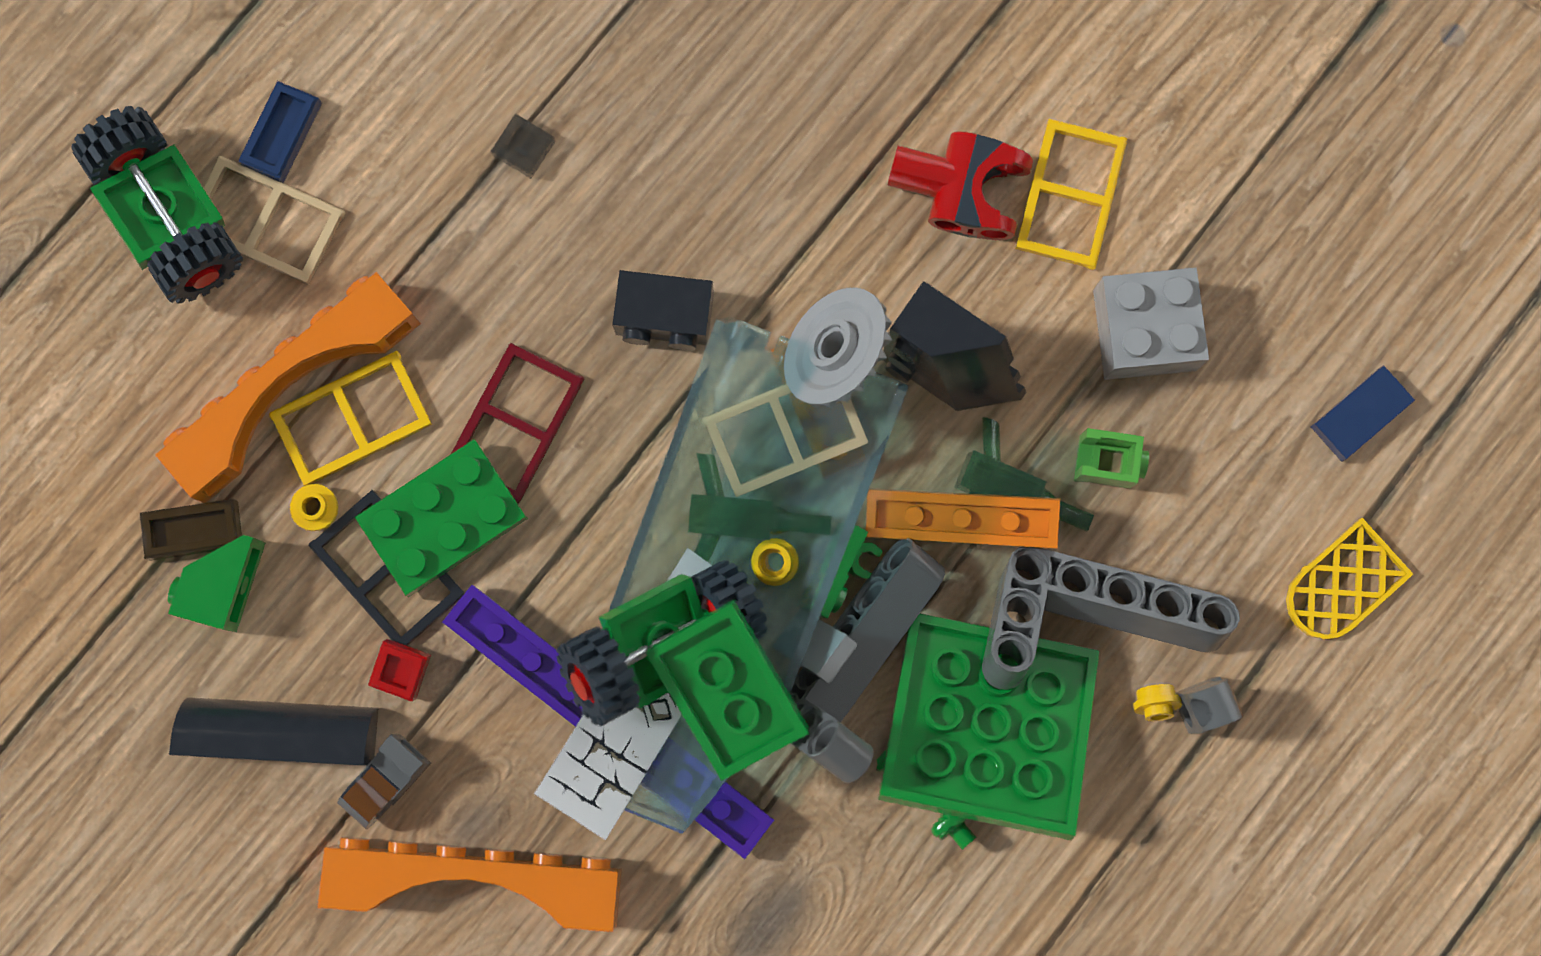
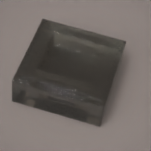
M515 114L491 149V153L495 158L531 179L556 141L554 136Z

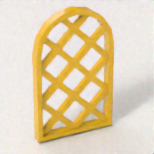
M1359 518L1307 566H1304L1292 580L1286 596L1288 614L1295 626L1308 636L1318 639L1338 638L1356 628L1362 620L1414 574L1363 518ZM1357 529V544L1342 543ZM1364 531L1378 546L1363 545ZM1340 549L1356 550V568L1339 566ZM1333 551V566L1317 565ZM1363 551L1379 552V569L1363 568ZM1386 555L1400 571L1386 570ZM1316 571L1332 572V589L1315 588ZM1309 572V586L1296 587ZM1339 572L1356 573L1355 591L1339 590ZM1362 574L1379 575L1378 592L1362 591ZM1386 576H1399L1400 578L1385 591ZM1295 592L1308 593V611L1295 610L1293 601ZM1315 594L1331 595V612L1314 611ZM1338 595L1355 597L1354 614L1338 613ZM1362 597L1377 598L1361 613ZM1298 616L1307 617V627L1302 624ZM1314 617L1331 618L1330 634L1314 632ZM1338 619L1353 620L1337 632Z

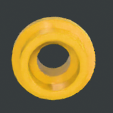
M320 484L303 486L293 495L290 503L292 519L299 527L308 531H321L329 527L335 521L339 510L335 494ZM312 499H318L321 505L319 512L315 515H308L306 512L307 503Z
M770 538L762 541L753 551L751 558L752 570L755 576L767 585H783L796 575L799 568V556L790 542L781 538ZM772 553H779L783 557L784 565L780 570H774L769 565L768 560Z
M1156 684L1138 689L1136 691L1137 701L1133 703L1134 712L1145 715V720L1152 722L1173 718L1174 710L1182 707L1181 697L1175 694V688L1170 684Z

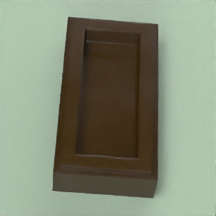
M235 499L140 513L144 559L149 561L212 552L242 536L239 504Z

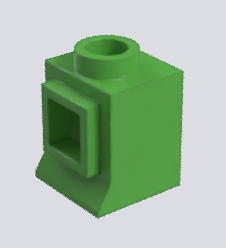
M1087 428L1079 436L1074 481L1131 489L1138 484L1139 478H1145L1148 470L1149 451L1142 450L1144 436ZM1100 451L1122 454L1119 473L1098 470Z

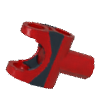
M957 131L950 135L945 157L898 145L887 186L933 197L928 222L937 229L971 238L1008 240L1015 237L1017 222L1012 218L1001 215V211L990 206L984 198L982 185L996 177H1007L1008 175L1028 176L1032 170L1033 158L1025 151L997 139Z

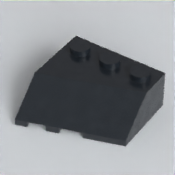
M923 281L890 327L888 334L892 340L883 350L887 358L883 360L887 363L885 369L896 379L904 383H908L911 379L956 411L1022 400L1027 392L1023 385L1017 383L1021 378L1019 371L1010 366L1014 357L1006 336Z

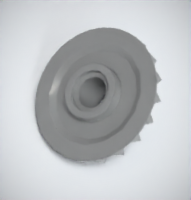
M861 288L840 289L820 299L801 318L790 337L784 358L786 383L790 391L799 400L816 408L820 405L833 408L838 400L849 402L853 390L864 391V381L868 376H877L874 367L877 362L887 359L882 348L892 340L887 333L892 322L885 314L887 308L876 296Z

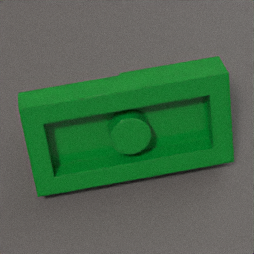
M855 524L840 525L799 606L800 609L815 617L828 618L831 612L836 613L840 609L846 598L848 590L844 585L849 577L847 575L848 572L857 578H870L872 573L861 568L859 557L863 552H867L874 557H880L882 550L873 543H863L868 531Z

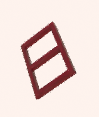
M509 343L451 454L470 442L484 414L541 441L517 488L514 490L507 486L517 503L520 504L585 380L584 377L575 375ZM515 357L571 384L546 432L490 405Z

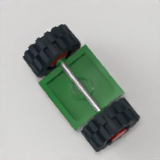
M126 106L121 113L117 108L110 111L109 117L105 118L102 114L95 118L98 123L95 125L88 123L82 128L85 134L76 135L74 138L76 143L72 144L71 149L88 178L95 185L90 188L93 196L141 270L148 267L149 272L169 302L173 303L176 301L178 304L183 303L186 299L190 302L196 300L199 294H202L204 297L211 293L210 289L213 287L219 288L224 285V279H231L235 275L233 271L240 269L242 266L240 262L243 261V257L224 230L223 226H225L223 217L175 144L168 147L165 138L146 110L144 111L142 107H137L134 110L132 106Z
M728 560L720 561L691 577L680 574L599 616L603 628L602 631L600 627H593L557 647V653L559 654L556 656L557 663L562 667L559 671L561 676L567 680L565 686L568 692L572 691L574 695L573 701L577 707H582V714L587 719L590 718L594 725H599L600 727L636 707L641 709L668 694V690L645 653L647 648L732 600L736 602L757 640L762 639L768 628L764 624L767 622V616L760 611L764 606L762 600L756 599L754 592L757 590L753 583L748 585L746 582L748 576L743 571L738 573V566L734 563L729 564Z

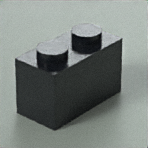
M619 270L612 323L615 334L623 336L622 341L635 345H649L650 340L654 339L669 341V347L679 350H696L697 345L707 346L714 297L713 281Z

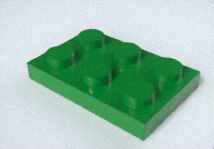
M475 439L355 517L407 597L412 596L528 519Z
M734 600L648 647L645 651L721 781L809 734V726Z

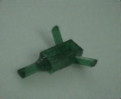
M982 417L983 454L975 450L967 454L954 488L968 494L1056 498L1049 490L1045 489L1047 481L1001 462L999 423L993 419ZM1060 500L1059 520L1087 532L1094 515Z
M696 453L706 495L691 494L688 532L702 534L694 553L708 563L721 535L770 540V535H779L786 532L830 535L832 516L792 513L779 506H773V501L725 497L715 455Z

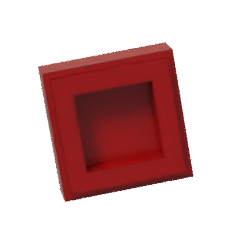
M390 639L384 640L381 644L368 686L413 702L417 699L431 654Z

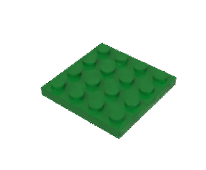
M920 613L907 630L878 800L1072 840L1076 836L1099 650L1038 638L1035 658L1022 682L1009 690L998 689L985 679L982 672L989 627ZM1005 654L998 655L1005 665L1009 667L1018 666L1013 657Z

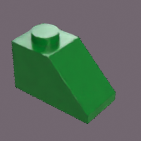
M242 535L183 567L180 577L177 576L173 580L168 592L167 600L171 604L168 614L237 633L266 542Z

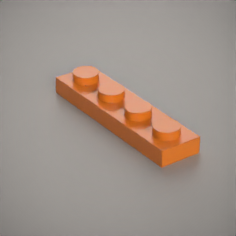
M869 488L867 490L866 531H868L866 537L910 538L911 540L1058 549L1060 499Z

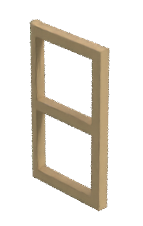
M219 156L204 186V190L211 200L227 169L273 189L245 245L231 239L239 253L309 285L341 220L345 216V211L223 156ZM284 195L330 215L303 271L256 250Z
M787 384L702 418V423L709 431L735 496H741L867 444L868 440L851 398L849 402L841 401L855 437L804 458L801 456L778 399L792 393ZM769 402L793 462L740 483L716 423Z

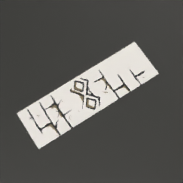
M687 548L668 580L680 574L691 577L712 565ZM668 693L641 709L636 707L600 727L599 725H594L590 718L587 719L583 715L534 794L606 840L682 715L671 695Z

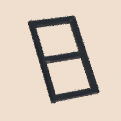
M371 490L319 537L312 540L308 546L392 641L408 646L460 600L465 592L448 573L443 574L439 579L451 593L403 636L396 631L366 597L391 574L386 565H383L358 587L323 548L351 524L357 515L368 509L372 504L374 505L382 500L374 490Z

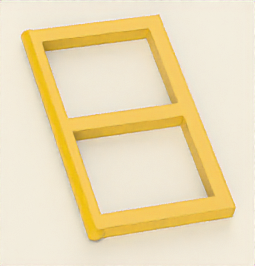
M1048 119L1015 249L1095 270L1128 139L1124 136H1116ZM1054 133L1115 148L1104 196L1043 180ZM1039 192L1101 207L1089 256L1028 240Z
M394 351L269 412V417L273 420L304 486L313 484L432 425L401 361L399 351ZM392 364L418 420L368 443L342 388ZM333 393L359 449L309 472L284 417Z

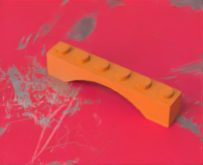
M377 272L371 277L364 276L356 280L346 291L347 296L334 307L327 306L316 313L311 319V326L298 337L291 336L282 341L275 348V356L262 367L255 366L246 371L238 379V386L225 397L220 396L211 400L201 410V417L188 428L181 427L175 430L164 440L163 445L165 447L156 453L155 456L191 498L207 503L242 473L246 451L256 427L270 406L292 384L311 371L336 360L362 354H385L421 324Z
M340 837V845L324 848L317 908L367 912L377 908L396 894L417 885L440 880H473L495 884L523 895L544 909L563 928L613 932L617 927L622 869L611 868V859L582 857L581 865L562 864L563 855L534 853L533 861L514 860L515 851L502 849H485V857L466 856V847L454 845H437L436 853L417 852L418 843L389 841L388 849L369 848L370 839L356 837Z

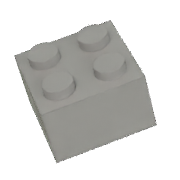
M1197 267L1103 276L1094 288L1093 294L1104 380L1197 371L1209 360Z

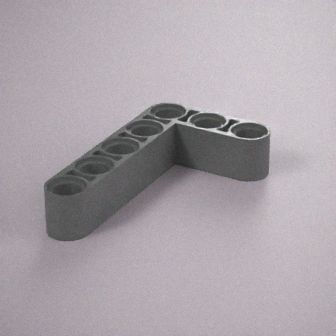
M910 538L899 540L888 550L872 572L870 578L866 580L833 627L846 634L857 643V647L834 679L828 684L802 668L787 689L810 728L809 734L791 744L845 783L856 781L866 772L873 758V748L841 722L936 592L945 575V568Z
M1022 546L1012 553L999 581L982 663V672L985 679L998 689L1009 690L1018 686L1035 658L1044 611L1209 653L1218 650L1237 628L1240 620L1239 611L1229 598L1219 594L1039 547ZM1016 570L1029 572L1034 580L1022 578ZM1063 582H1070L1076 585L1080 592L1068 590ZM1110 594L1120 596L1125 600L1126 605L1115 602ZM1157 606L1166 608L1172 617L1163 615ZM1007 612L1021 614L1025 618L1026 623H1018L1012 620ZM1204 618L1212 620L1218 629H1214L1206 624ZM1005 654L1013 657L1018 666L1009 667L1005 665L998 655Z

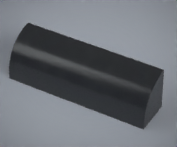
M189 697L182 702L177 711L171 733L169 755L366 766L375 757L379 708Z

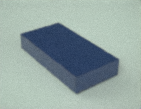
M277 81L238 162L247 168L284 184L322 105L320 99Z
M1383 365L1310 427L1342 462L1413 403L1415 399Z

